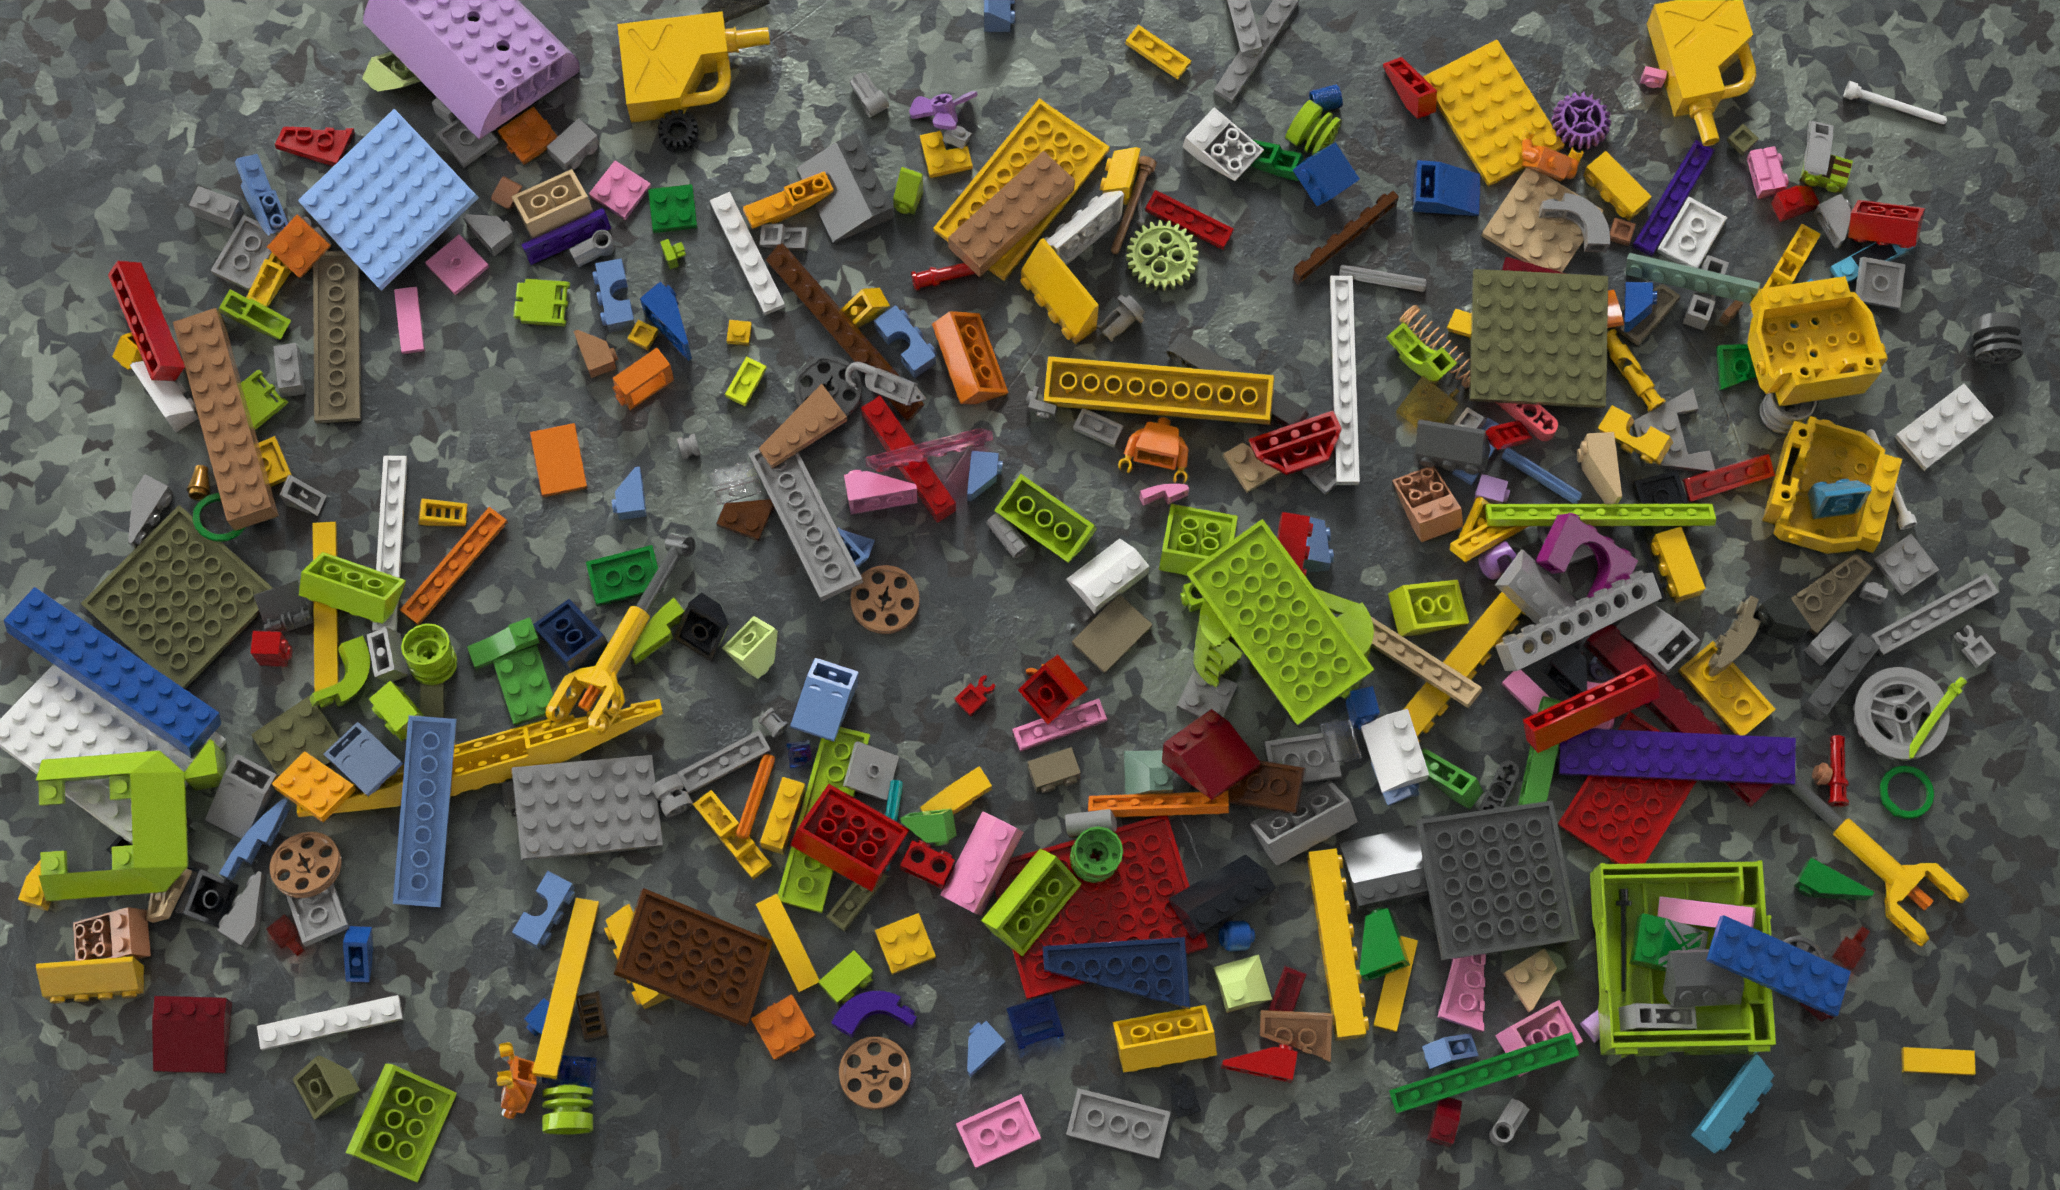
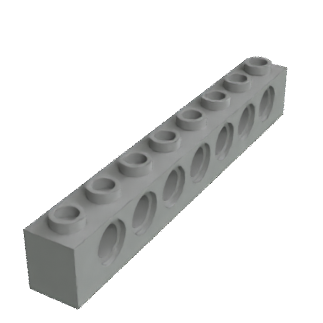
M1643 571L1634 572L1629 575L1630 579L1616 581L1611 584L1612 588L1608 590L1607 588L1600 589L1593 593L1594 597L1590 599L1586 597L1576 601V606L1564 607L1558 610V614L1555 616L1550 615L1539 620L1540 623L1535 626L1532 624L1523 627L1521 633L1517 635L1510 634L1503 637V642L1495 646L1504 670L1518 671L1661 599L1662 596L1654 574L1643 573Z

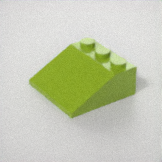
M1171 504L1159 570L1186 575L1188 571L1234 539L1238 516Z

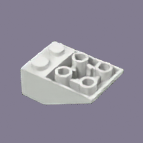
M1215 107L1186 136L1182 146L1198 161L1234 181L1264 151L1262 147Z

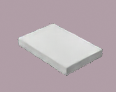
M1688 196L1656 252L1677 264L1699 268L1728 217Z

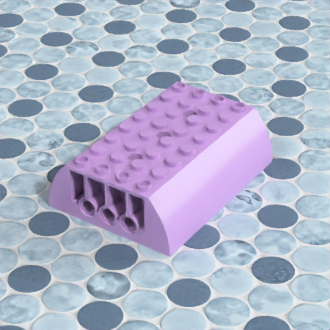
M369 0L365 9L363 23L479 140L580 72L579 61L575 55L519 0ZM475 16L479 18V21H469L468 18ZM503 45L509 49L507 51H500L497 47Z

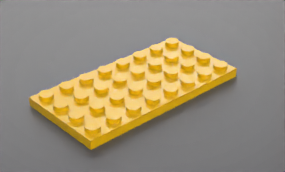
M1039 98L934 226L933 232L948 242V237L1042 151L1046 152L1075 179L1074 191L988 269L1005 281L1110 151V147Z

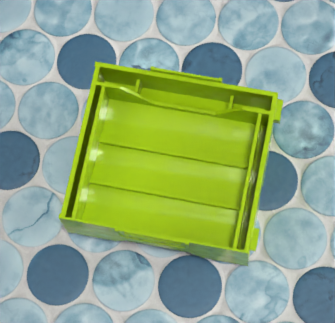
M1762 860L1756 862L1600 863L1590 873L1592 920L1596 932L1599 979L1598 1018L1601 1055H1621V1058H1625L1630 1054H1634V1056H1663L1668 1052H1684V1055H1754L1758 1052H1770V1048L1776 1045L1772 990L1744 978L1741 1004L1695 1006L1697 1029L1620 1032L1618 1009L1619 1007L1635 1003L1670 1004L1663 994L1666 972L1629 964L1637 917L1642 913L1658 916L1660 897L1755 908L1753 928L1771 936V915L1766 916ZM1619 889H1628L1629 901H1632V906H1626V992L1621 991V906H1616V901H1619ZM1685 924L1707 931L1706 949H1710L1716 927Z

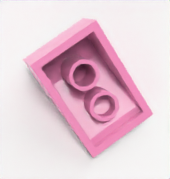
M853 470L844 475L851 515L918 503L916 484L869 471Z
M1560 1000L1495 1035L1505 1053L1570 1032L1573 1033L1576 1045L1583 1042ZM1528 1072L1519 1074L1518 1076L1521 1077Z

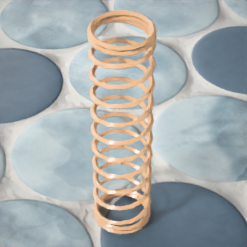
M1417 305L1409 308L1400 318L1401 324L1407 322L1406 325L1408 326L1412 318L1420 312L1421 308L1417 307ZM1424 315L1416 324L1409 327L1410 329L1413 328V333L1427 315ZM1431 321L1424 329H1422L1418 333H1415V335L1420 334L1418 337L1420 339L1424 331L1432 325L1433 321ZM1439 327L1421 341L1426 340L1425 345H1427L1429 339L1439 330ZM1445 334L1441 335L1437 341L1427 347H1432L1431 349L1433 350ZM1449 340L1443 346V348L1445 349V347H1447L1452 342V340ZM1456 346V347H1455L1450 353H1448V354L1451 355V354L1458 348V346ZM1464 352L1455 359L1456 362L1464 355ZM1470 359L1456 370H1449V373L1457 372L1455 376L1457 380L1463 378L1462 386L1465 388L1470 387V376L1467 378L1470 370L1461 377L1457 378V376Z

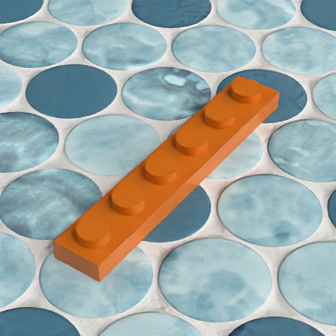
M488 507L400 609L401 613L415 624L420 625L508 523L507 520L491 507Z
M1229 791L1223 792L1213 801L1202 792L1089 796L1088 812L1111 809L1115 817L1229 813Z

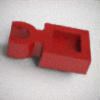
M986 675L980 677L977 687L970 683L954 698V701L970 717L987 702L984 694H990L995 690L996 685L994 683L990 687L983 686V683L987 680Z

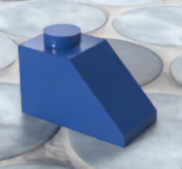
M1626 282L1624 332L1631 331L1652 313V305H1657V291H1653V283Z
M349 926L350 928L347 929L343 940L346 982H370L373 956L372 927Z

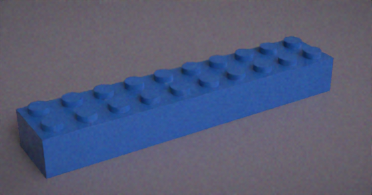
M36 587L3 620L7 633L190 758L196 754L221 725L218 711Z

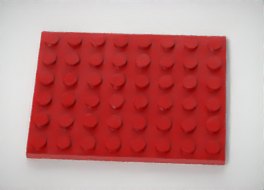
M1168 815L1153 817L1116 829L1114 833L1122 842V860L1112 876L1103 882L1092 883L1084 881L1071 868L1070 853L1076 840L1042 849L1056 856L1077 878L1081 885L1023 956L1012 949L1026 1000L1087 983L1045 972L1043 946L1185 937L1186 954L1208 948L1204 934L1192 940L1168 901L1172 896L1190 887ZM1038 850L1010 858L995 888L997 900ZM1094 853L1090 856L1091 859L1095 858L1096 862L1100 857L1099 855L1095 856Z

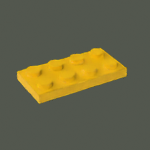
M1712 641L1683 665L1678 672L1735 735L1746 736L1776 709L1734 663L1714 677L1708 675L1711 668L1708 666L1711 656L1714 653L1716 654L1717 651L1715 642Z

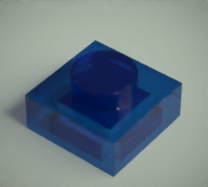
M809 740L786 743L790 768L813 764Z

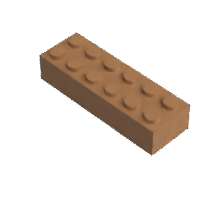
M1042 151L948 237V248L981 277L1074 191L1075 179L1046 152Z

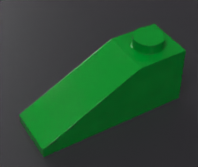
M1810 858L1805 863L1794 884V887L1798 888L1802 895L1814 898L1867 901L1874 894V891L1813 858Z

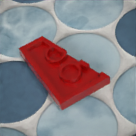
M283 127L275 142V147L284 152L334 166L343 158L355 131L354 128L334 130V128L325 127V130H312L310 127Z

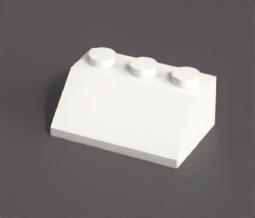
M144 361L135 362L130 365L175 432L180 431L199 418L195 413L197 409L191 398L186 400L183 393L186 390L179 380L177 382L151 380Z
M1118 539L1066 580L1092 612L1096 614L1111 603L1119 594L1121 595L1145 577L1149 572V565L1135 548Z
M1408 709L1384 715L1361 726L1382 793L1427 780L1429 772Z

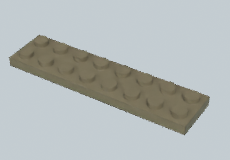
M345 251L325 252L313 265L315 423L361 421L360 267Z

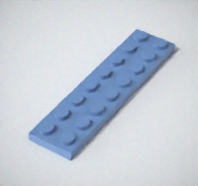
M408 716L393 904L441 907L457 719Z

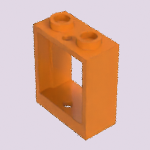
M655 348L614 376L615 386L612 388L616 393L615 397L622 406L626 404L629 410H631L674 381L671 365L660 350Z

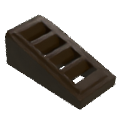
M595 991L577 996L576 1001L584 1041L588 1043L608 1038L609 1033L600 992ZM596 999L594 1004L586 1006L582 1004L583 1001ZM594 1008L598 1009V1012L586 1015L584 1013V1011ZM599 1017L600 1019L599 1021L591 1023L586 1022L587 1019ZM601 1025L600 1030L588 1031V1028Z

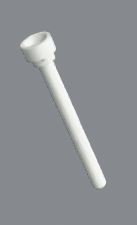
M1852 81L1848 82L1843 97L1850 100L1861 98L1939 124L1947 122L1946 116L1862 90L1858 83Z
M1873 429L1868 430L1867 436L1880 445L1876 432ZM1896 484L1892 499L1899 513L1897 516L1898 526L1900 530H1905L1917 525V520L1914 514L1907 511Z

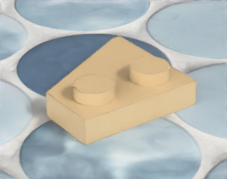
M1244 443L1223 454L1224 459L1246 493L1281 474L1278 470L1257 460L1252 448Z
M186 869L166 892L151 893L146 920L154 923L170 918L191 876V870Z
M1542 949L1506 971L1504 976L1527 1011L1530 1012L1535 1007L1557 967L1546 950Z

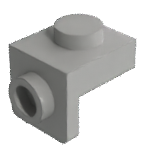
M1034 386L1033 391H1029L1026 398V404H1029V411L1037 413L1036 416L1039 418H1055L1057 405L1037 400L1039 387Z

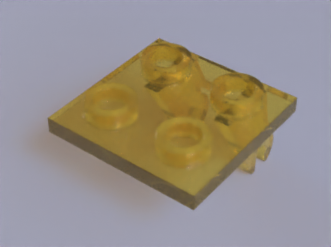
M1422 376L1396 412L1416 428L1418 420L1444 423L1459 404L1454 399L1460 391L1456 388L1447 395L1437 387V383L1442 377L1438 381H1430L1425 376Z

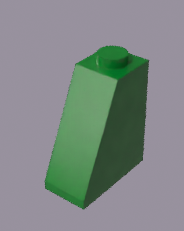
M1388 908L1375 909L1370 915L1365 917L1359 972L1366 982L1410 966L1394 916Z

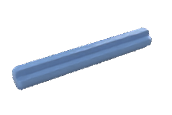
M1507 448L1503 452L1501 458L1571 503L1577 504L1580 501L1582 493L1513 449Z

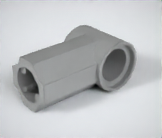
M866 72L858 73L850 81V86L861 100V105L870 118L889 107L884 93L881 90H877Z
M599 230L593 234L592 238L569 250L576 264L580 267L600 256L611 255L615 250V243L608 231ZM608 240L605 246H599L601 241Z
M1512 1098L1494 1127L1490 1130V1141L1498 1147L1507 1145L1530 1109L1519 1100ZM1503 1129L1507 1133V1139L1499 1138L1496 1130Z

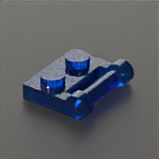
M1052 994L1006 1008L1019 1050L1026 1048V1045L1055 1036L1057 1038L1064 1036ZM1052 1020L1054 1027L1022 1036V1029Z

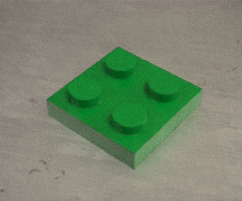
M692 184L648 189L653 233L697 228Z

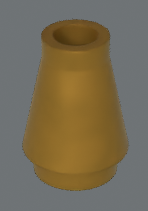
M195 466L187 488L188 496L193 500L201 501L210 494L209 468L207 466Z

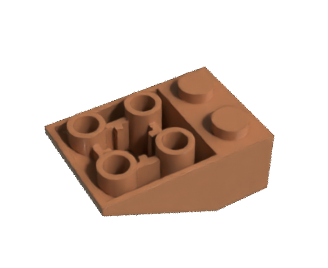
M1435 466L1426 467L1392 480L1409 522L1421 542L1463 527L1462 509Z
M126 907L73 922L76 961L134 957L136 960L150 957L148 920H146L147 910Z

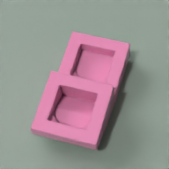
M1185 484L1157 485L1141 490L1139 498L1143 506L1164 497L1168 505L1188 496L1189 487Z

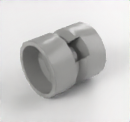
M678 774L661 779L651 788L656 799L662 801L660 807L667 818L681 814L693 805L688 792L683 791L684 784Z

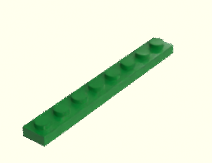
M1570 1032L1391 1089L1389 1093L1395 1111L1399 1113L1576 1057L1580 1053L1573 1033Z

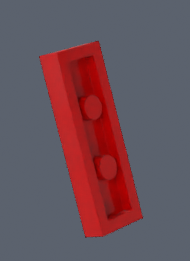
M1520 420L1491 426L1486 430L1489 443L1494 448H1497V450L1525 444L1533 438Z

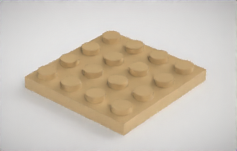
M1526 168L1481 236L1524 262L1563 273L1584 242L1583 233L1577 224L1568 219L1539 218V208L1542 201L1547 199L1562 201L1564 193L1578 194L1548 176Z

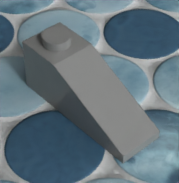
M1635 1003L1618 1008L1620 1032L1697 1029L1695 1006L1672 1007L1671 1004Z

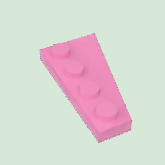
M1486 954L1453 959L1438 1018L1479 1032L1484 1031L1483 1011H1485V1001H1483Z

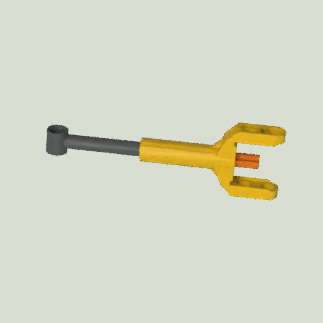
M671 533L667 536L665 549L668 553L636 606H630L596 665L577 669L563 678L547 705V719L554 722H561L566 719L582 691L586 688L587 690L578 707L589 712L598 695L602 694L589 716L588 728L593 734L599 736L606 734L625 703L623 689L618 684L616 675L650 619L648 612L681 556L689 557L694 553L696 546L694 538L677 533ZM571 687V693L569 697H567V689ZM612 699V706L608 710V703ZM559 706V714L555 717V710ZM600 719V727L596 730V723Z
M1795 776V785H1786L1827 824L1835 829L1833 835L1885 882L1886 896L1884 902L1886 917L1917 945L1924 946L1929 940V936L1926 934L1925 928L1901 908L1898 903L1908 896L1923 911L1932 904L1933 900L1917 886L1924 876L1951 900L1963 903L1969 897L1967 890L1937 863L1899 864L1850 818L1843 820L1841 816L1798 777Z

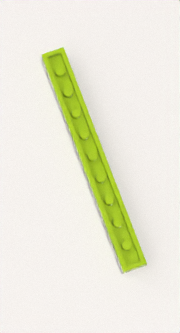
M1486 504L1485 508L1488 526H1552L1557 515L1568 513L1578 515L1580 521L1591 526H1715L1716 523L1713 504Z

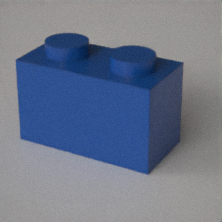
M1373 686L1350 691L1346 706L1352 729L1359 728L1361 730V726L1376 720L1379 716L1380 711Z

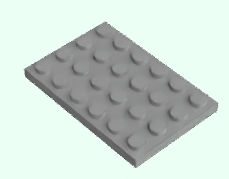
M652 755L512 767L521 861L659 848L663 846L658 800L651 789L655 784Z

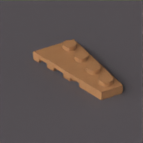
M821 384L759 447V452L773 469L848 421L847 416L823 384Z

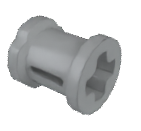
M773 708L768 709L758 720L761 725L763 724L772 733L771 736L773 738L780 736L789 725L775 714Z

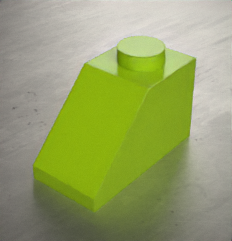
M901 167L893 196V208H896L897 211L903 214H915L923 194V174Z

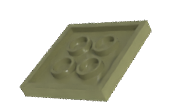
M310 695L251 734L279 776L304 751L327 767L332 764L324 756V753L340 738L318 706L312 707L309 700Z

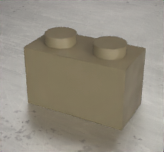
M1072 747L1027 762V768L1036 793L1040 791L1048 793L1055 790V786L1061 784L1070 786L1075 784L1077 779H1080L1081 772Z

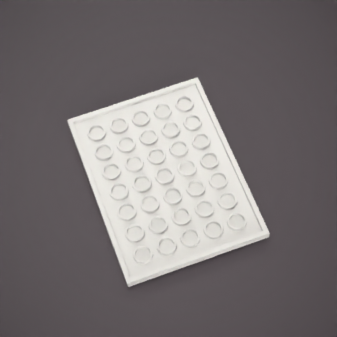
M54 664L0 719V748L35 774H38L42 759L159 750L185 772L209 741L208 739L196 754L190 758ZM214 732L209 738L220 749L226 744V739L217 732ZM109 778L65 782V796L132 844L131 799L110 800Z

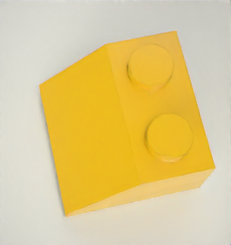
M1134 147L1114 151L1112 158H1108L1105 167L1108 175L1107 178H1102L1100 191H1103V194L1122 191L1124 193L1123 204H1128L1138 171L1141 148Z

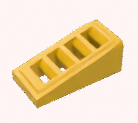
M421 499L418 525L466 526L467 504ZM427 509H431V516H426ZM436 509H441L440 517H436ZM446 509H450L449 518H445ZM455 509L459 510V519H454Z

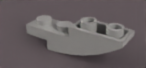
M1809 120L1807 146L1804 153V170L1812 175L1827 174L1833 140V125Z

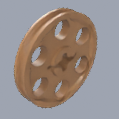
M889 565L876 566L861 574L863 583L853 587L851 591V608L857 621L866 629L879 634H891L907 627L915 618L919 608V591L912 577L902 569ZM880 573L884 575L885 580L881 584H875L872 581V576ZM903 578L907 581V586L903 589H898L894 586L895 580ZM888 588V599L891 601L886 602L882 612V600L879 598H883L886 595ZM861 589H865L869 592V597L866 600H859L856 597V593ZM905 599H910L913 601L914 606L910 610H905L901 607V602ZM868 610L876 614V618L870 622L863 618L864 612ZM889 615H894L898 618L899 621L895 626H888L885 619Z
M318 832L299 833L288 838L276 849L270 862V875L277 888L283 894L293 898L312 897L325 891L336 880L342 864L341 854L334 841L325 834ZM309 840L314 841L312 847L308 849L303 848L305 842ZM332 849L330 856L321 857L324 850ZM293 852V856L289 860H282V856L285 853ZM301 857H303L305 862L308 863V868L311 873L307 871L306 867L304 868V863ZM322 870H330L328 876L324 878L318 877ZM285 872L290 873V877L287 880H279L281 874ZM301 882H309L308 886L305 889H297L298 885Z
M867 1037L855 1042L843 1055L839 1067L840 1083L847 1097L858 1106L866 1109H883L895 1104L907 1091L911 1078L910 1063L903 1049L892 1040L883 1037ZM871 1043H878L881 1046V1052L876 1056L868 1053L867 1049ZM893 1054H898L902 1057V1063L897 1067L891 1066L888 1062L889 1057ZM853 1055L858 1056L861 1059L859 1067L850 1068L847 1064L849 1057ZM873 1067H877L878 1071L889 1072L879 1074L877 1079H873L872 1075H868V1072H871ZM900 1078L903 1082L902 1088L896 1091L892 1090L889 1087L890 1080ZM853 1079L859 1080L862 1084L861 1089L857 1092H852L848 1089V1083ZM874 1090L880 1091L883 1095L882 1100L879 1103H872L869 1100L870 1092Z

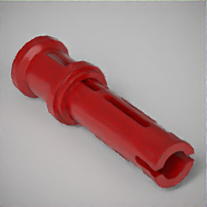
M965 263L940 269L930 267L929 270L918 273L913 271L911 272V278L915 291H919L923 287L931 285L937 287L940 282L976 273Z
M1834 735L1830 737V768H1832L1833 773L1828 783L1830 787L1828 805L1832 807H1845L1849 805L1846 791L1849 781L1845 778V737Z

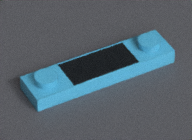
M1875 242L1832 265L1829 270L1835 278L1846 276L1847 282L1850 283L1858 277L1860 258L1867 257L1891 261L1915 247L1901 248L1898 244L1879 245Z

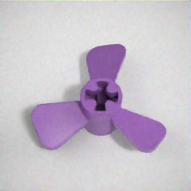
M971 91L954 101L949 94L937 95L932 100L918 96L914 99L909 113L912 119L934 115L933 125L936 128L955 130L957 129L956 123L958 122L955 106L976 97L978 94L977 91Z

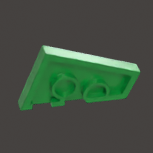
M1748 344L1718 345L1716 347L1719 391L1757 377Z

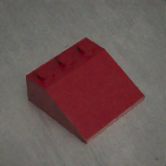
M1213 709L1163 743L1162 763L1212 801L1261 764L1230 722Z
M154 996L152 1015L153 1071L226 1074L232 1002L227 998Z

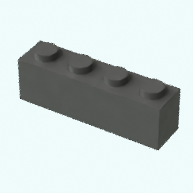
M1861 632L1801 708L1818 721H1821L1880 646Z

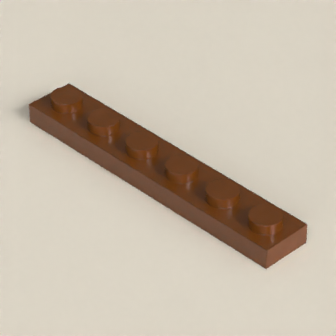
M1394 191L1388 195L1385 193L1380 196L1376 201V205L1372 208H1365L1359 215L1360 218L1355 222L1353 220L1349 221L1339 235L1337 233L1333 234L1323 248H1316L1308 260L1300 261L1294 267L1292 279L1298 285L1393 209L1397 205L1399 196Z

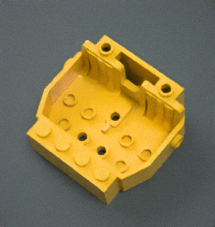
M1846 276L1763 288L1758 291L1750 303L1753 317L1751 319L1747 344L1760 388L1766 394L1776 393L1779 406L1863 394L1882 373L1881 367L1888 360L1885 346L1880 341L1872 312L1855 292H1850ZM1811 321H1816L1817 325H1814ZM1790 324H1794L1796 328H1792Z
M1809 416L1806 424L1794 421L1783 444L1762 521L1775 524L1773 534L1779 540L1826 554L1855 551L1856 548L1873 553L1882 537L1902 459L1886 455L1885 449L1865 433L1835 425L1830 420H1818L1816 417ZM1795 447L1800 450L1790 476H1788L1784 472L1791 448ZM1841 479H1849L1850 481L1858 480L1871 486L1872 491L1858 513L1813 519L1808 492L1815 483L1827 482V484H1831ZM1784 492L1788 493V498H1783L1781 494Z

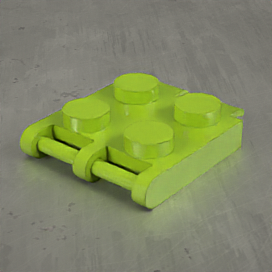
M525 279V283H517L515 298L522 301H515L513 317L521 319L522 324L566 326L564 316L565 308L568 307L566 298L570 282Z
M261 370L255 371L241 383L255 430L288 403L285 398H281L275 391V386L266 381ZM258 379L266 386L265 388L257 381ZM271 393H272L273 396L278 400L277 403H276V401L270 396Z

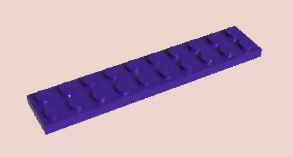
M1589 729L1559 743V775L1795 785L1796 738Z

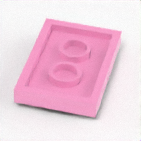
M1022 1094L956 1123L975 1169L1041 1139Z

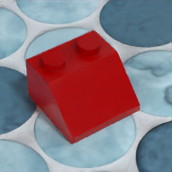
M1059 655L1046 662L1018 689L1021 695L1047 724H1050L1088 690Z

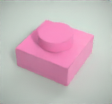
M1646 66L1640 83L1650 88H1662L1667 71Z

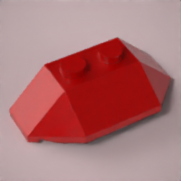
M1330 411L1250 438L1249 443L1257 460L1288 475L1329 461L1342 428L1334 411Z

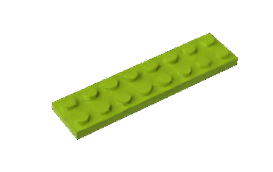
M840 727L834 742L821 738L796 830L828 784L854 798L855 791L843 787L855 742L868 745L870 734ZM791 846L778 892L781 903L822 913L834 870Z

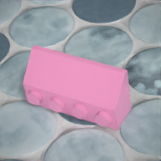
M982 811L940 895L981 916L1024 832Z

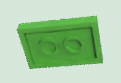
M534 646L493 660L514 726L545 716L546 708L553 697V692L538 647Z

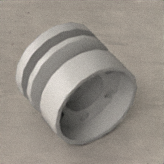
M1769 393L1760 404V416L1763 423L1770 430L1779 434H1788L1794 421L1806 422L1817 406V401L1779 406L1776 393Z

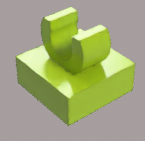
M669 239L661 241V248L669 268L678 267L677 258L686 256L682 242L671 246Z

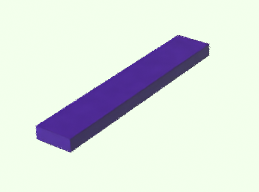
M1695 140L1632 247L1650 257L1653 256L1715 151L1713 148L1703 146L1702 142Z

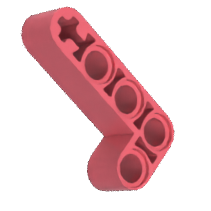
M1497 403L1516 421L1520 420L1523 426L1537 439L1546 442L1555 435L1558 422L1541 405ZM1524 411H1531L1534 416L1528 417Z

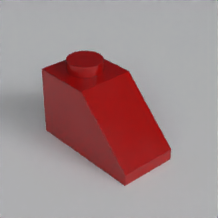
M1794 186L1778 192L1771 202L1780 222L1815 210L1820 204L1812 187Z

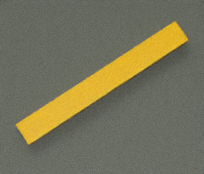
M336 522L313 523V560L322 552L337 557ZM313 601L314 688L316 692L339 683L338 609Z
M575 898L532 1071L533 1076L557 1079L599 908V901Z

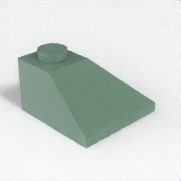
M1163 750L1124 751L1125 795L1173 793V770L1162 763Z

